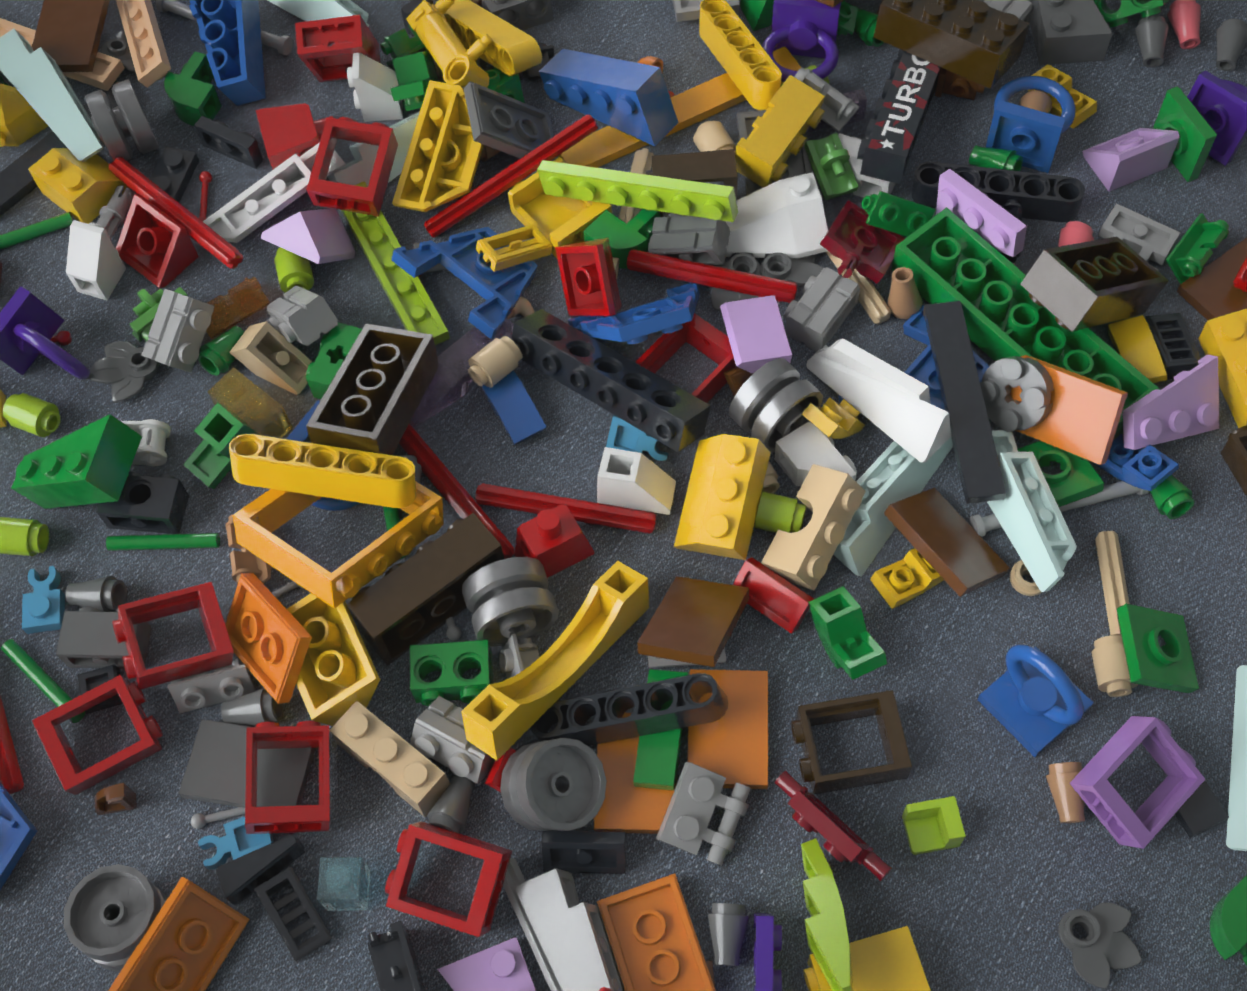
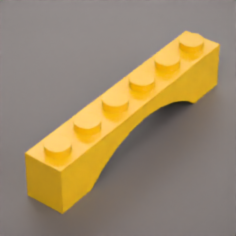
M619 561L611 566L593 584L573 620L541 657L517 675L502 682L489 684L461 711L467 741L495 760H498L649 609L648 578Z

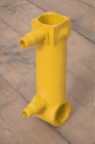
M423 0L406 20L442 70L444 81L449 84L460 85L462 89L470 81L487 88L489 85L488 73L481 69L475 61L487 50L488 46L492 43V38L488 34H484L481 39H478L467 50L450 27L444 15L454 4L455 0H438L432 5Z

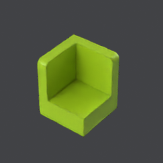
M955 796L908 804L903 811L902 819L910 851L913 855L960 847L966 837Z

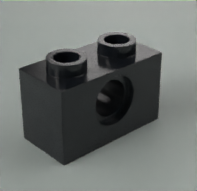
M129 471L119 500L99 503L96 513L109 529L179 534L189 494L181 481L174 476L160 474L157 477H150ZM150 497L146 502L139 504L143 499Z

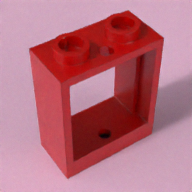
M361 15L295 23L297 54L319 82L348 79L346 69L352 67L353 53L359 52L381 63L379 43Z
M327 117L306 189L313 205L379 217L398 147L393 128L377 122L372 124L359 123L348 117H340L339 119ZM337 139L379 146L368 188L326 180Z
M694 313L692 321L683 323V328L678 331L663 334L635 363L656 373L685 342L689 343L719 365L692 393L693 396L708 403L727 383L723 373L729 369L736 368L728 336Z
M212 582L118 605V620L112 621L117 643L125 642L129 655L122 658L128 680L136 678L139 690L232 665L234 651ZM198 608L211 652L146 670L133 625Z
M119 675L32 720L66 792L77 795L162 750L158 738L163 736L162 730L153 715L146 716L141 704L146 702V698L142 690L138 689L136 681L130 683L129 680ZM119 694L141 740L82 771L60 723Z
M302 721L297 723L296 726L280 727V724L276 722H261L256 724L255 727H247L246 834L329 831V725L321 726V723L317 721ZM319 747V805L257 807L258 749Z
M422 821L409 824L408 829L402 831L398 840L397 853H400L397 868L390 872L386 881L385 893L389 894L386 907L476 937H481L490 932L513 850ZM422 840L484 860L468 916L406 896Z

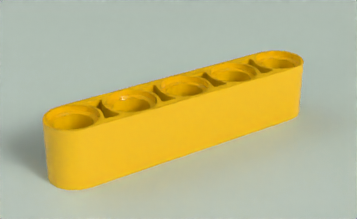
M455 0L454 4L444 13L450 27L467 50L478 39H481L484 34H488L492 38V43L480 58L505 74L513 76L541 64V49L532 36L470 0Z
M703 0L700 3V37L750 105L757 110H767L770 100L781 87L782 73L728 2L725 0Z
M256 434L238 435L229 444L232 475L234 480L240 484L391 508L407 507L416 498L415 465L404 457Z

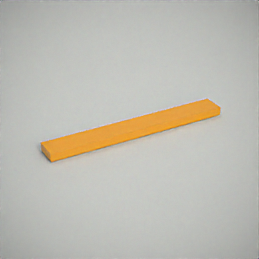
M785 46L773 51L775 61L782 67L793 71H798L801 68ZM727 72L671 97V101L679 123L665 137L747 99ZM606 126L593 132L560 154L559 157L567 164L598 168L649 144L611 126Z

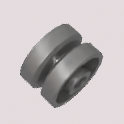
M129 79L116 83L112 87L117 107H112L108 96L102 90L85 95L87 105L92 114L91 120L103 146L106 145L113 161L116 157H122L126 161L132 159V150L127 140V137L132 136L138 150L143 154L159 148Z
M778 358L766 363L754 372L741 386L731 402L729 416L744 431L752 430L751 438L759 439L770 452H775L776 441L809 422L801 414L810 403L820 408L823 395L807 379L800 380V373L786 359Z
M512 557L496 561L480 568L463 583L462 593L467 609L473 613L472 625L477 640H488L490 646H503L512 634H516L517 642L524 638H532L550 628L558 619L559 611L553 594L547 590L548 579L544 567L538 559Z
M558 738L530 743L513 753L502 771L500 790L506 810L514 821L528 830L570 831L585 826L598 814L605 799L607 780L602 762L593 749L579 740Z
M119 864L100 867L85 876L71 891L64 908V929L69 941L104 969L121 972L168 898L134 867Z

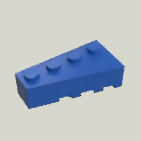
M189 0L191 3L189 7L200 30L198 33L208 52L206 56L218 89L236 106L266 98L259 1Z
M562 49L539 70L544 90L550 99L585 115L590 114L594 119L650 145L656 146L679 123L660 67Z

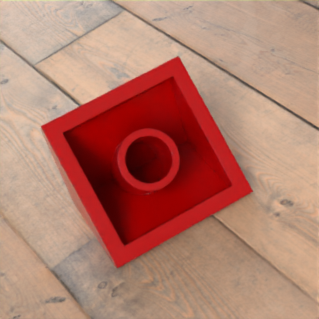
M134 194L116 250L123 261L158 288H165L199 256L186 228L142 195Z
M609 237L555 247L568 316L615 315L621 308V300Z

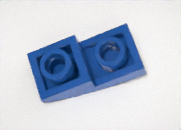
M514 370L492 388L485 385L481 386L513 445L546 430L547 427Z
M1122 434L1113 440L1106 463L1102 465L1095 463V465L1119 480L1148 491L1155 489L1179 469L1178 463L1150 444L1144 449L1133 450L1124 448Z

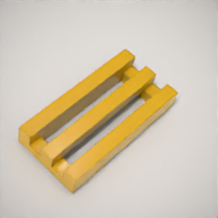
M532 224L477 240L476 251L479 254L484 253L483 259L486 263L491 262L490 268L495 272L551 254L553 245L537 226Z

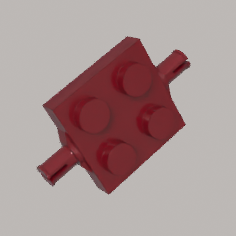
M848 200L820 242V245L833 256L843 260L838 267L839 275L847 269L842 276L843 278L851 277L854 269H856L862 276L868 277L878 284L894 259L896 245L905 238L897 233L866 224L869 215L865 210Z
M786 770L776 779L775 784L791 798L788 804L795 810L792 818L809 833L812 831L817 834L820 833L827 840L823 844L824 848L840 862L845 860L846 862L863 864L879 881H882L889 874L892 867L888 866L873 852L874 849L813 793H809V789L806 786L803 787Z

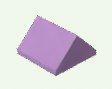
M1138 128L1082 152L1085 160L1110 192L1166 169L1180 137L1178 131Z
M336 208L298 212L263 231L261 239L317 264L352 259L355 256L354 247Z
M775 295L725 302L720 306L736 367L754 373L766 363L778 358H784L789 363L791 362L792 353Z

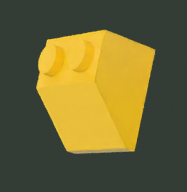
M68 148L51 149L28 169L43 195L64 211L70 212L77 221L89 224L100 215V209L103 206H107L117 186H124L122 195L128 187L113 175V172L109 170V163L97 154L86 161H79Z

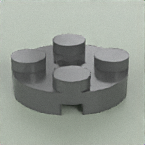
M1016 356L1006 357L994 362L984 373L980 385L987 415L1002 430L1006 432L1025 430L1038 425L1049 415L1053 404H1050V392L1054 391L1053 382L1047 370L1038 361ZM1011 386L1013 388L1021 387L1022 392L1019 396L1022 401L1020 403L1012 399L1010 395Z

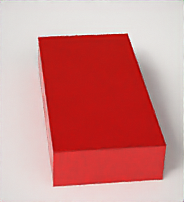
M753 557L744 562L733 583L736 586L748 587L749 601L747 604L791 634L799 628L810 608L809 602L814 600V598Z

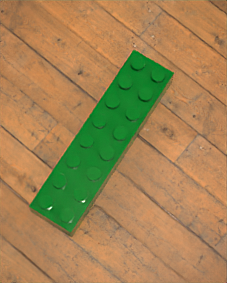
M947 207L896 245L892 271L901 267L911 269L921 297L929 304L961 301L969 339L995 362L1006 357H1020L1023 355L1045 361L1127 392L1123 410L1153 390H1160L1089 328L1072 332L1061 327L1055 320L1056 316L1046 307L1032 301L1029 297V292L1020 285L1026 275ZM1123 410L1114 439L1123 433Z

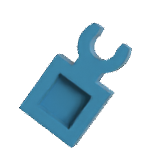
M613 416L606 447L642 454L643 451H648L650 456L658 461L667 460L669 453L661 452L657 449L656 443L658 440L621 418Z
M49 566L48 578L40 581V574L35 569H30L28 572V582L34 588V592L23 594L22 629L27 634L59 630L62 626L65 611V594L61 589H57L61 582V575L54 566Z
M244 816L223 824L226 836L219 838L214 835H208L198 841V845L202 850L217 847L215 856L203 861L204 866L208 870H215L218 866L225 864L229 857L232 856L233 860L273 843L274 840L272 833L246 834Z

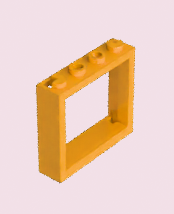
M415 481L416 498L414 502L407 507L400 508L410 515L332 573L272 534L273 531L322 497L270 489L232 516L238 544L335 609L345 600L357 594L363 586L375 577L382 575L388 567L401 557L408 555L423 540L439 531L444 525L443 500L441 496Z

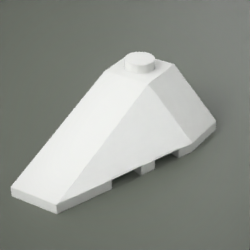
M813 172L778 180L736 200L738 214L735 221H725L730 229L728 246H726V257H731L734 253H753L754 258H765L766 253H783L789 258H802L828 251L820 245L828 228L822 198Z

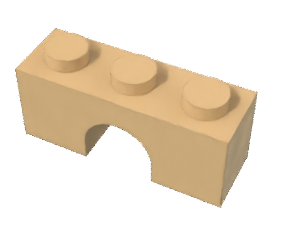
M813 464L796 495L813 512L810 522L805 528L794 533L778 529L761 563L788 582L815 591L820 579L826 573L827 566L838 544L843 540L845 531L855 511L860 507L866 491L848 473Z
M358 701L329 730L341 748L365 768L371 767L390 784L396 794L424 817L428 815L450 784L446 774Z

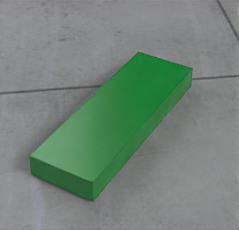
M649 669L647 683L687 676L689 674L688 672ZM673 700L665 702L660 711L668 709ZM683 728L639 737L633 778L635 787L675 790Z

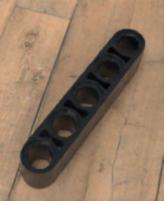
M924 162L916 168L911 191L914 202L931 208H937L939 176L948 169H951L999 206L1006 204V201L1009 199H1017L1023 207L1022 218L1063 223L1070 222L1077 217L1085 194V186L1078 179L1067 176L941 162Z
M697 673L557 701L530 727V730L540 741L568 738L579 740L585 745L591 746L717 721L725 715L728 709V699L712 676L706 673ZM712 693L710 699L699 703L700 698L704 694ZM673 700L668 709L660 711L665 702ZM634 708L630 716L622 718L628 709ZM596 715L594 721L585 726L586 721L591 716ZM558 722L557 727L548 733L549 728Z

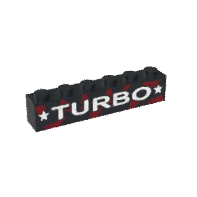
M899 49L897 60H894L890 78L886 79L882 99H878L874 118H871L865 137L867 139H862L857 159L863 160L860 171L861 175L901 184L936 90L940 66Z

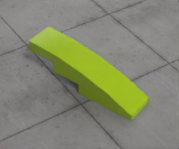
M815 838L801 844L804 871L809 878L803 881L806 908L811 915L810 918L805 919L807 942L832 991H853L852 962L844 907L833 872Z

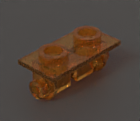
M256 277L251 279L244 278L243 282L229 289L227 295H219L207 302V304L215 306L210 325L206 330L211 339L270 304V301L262 292V287Z

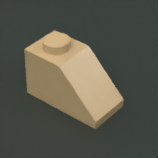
M267 321L250 325L229 352L256 376L296 395L300 394L308 383L306 381V372L312 361L292 343L288 342Z

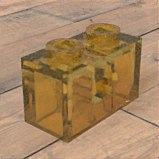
M234 367L207 391L214 405L218 402L226 406L252 428L256 435L283 438L293 428L284 407Z

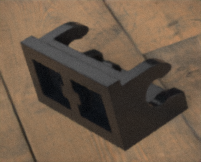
M402 921L390 924L389 932L379 935L376 932H371L367 935L369 941L367 944L380 991H426L409 930Z

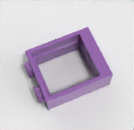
M1131 716L1069 783L1119 845L1144 849L1205 780L1195 767V759L1187 751L1179 747L1170 736V728L1156 717ZM1142 743L1168 776L1134 813L1107 779L1134 749Z

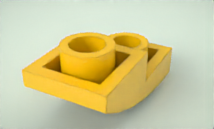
M1049 64L1032 75L1054 80L1070 93L1076 109L1075 118L1070 125L1071 128L1074 129L1097 112V101L1073 89L1071 76ZM1046 93L1052 101L1050 113L1061 116L1062 109L1060 103L1052 95Z
M1143 315L1108 324V335L1119 355L1152 383L1167 380V373L1161 355Z
M829 397L821 408L810 403L801 414L832 439L849 437L861 431L865 426L857 419L860 412L845 399L839 404Z
M915 548L909 550L904 559L875 571L870 578V581L891 609L912 600L944 580Z

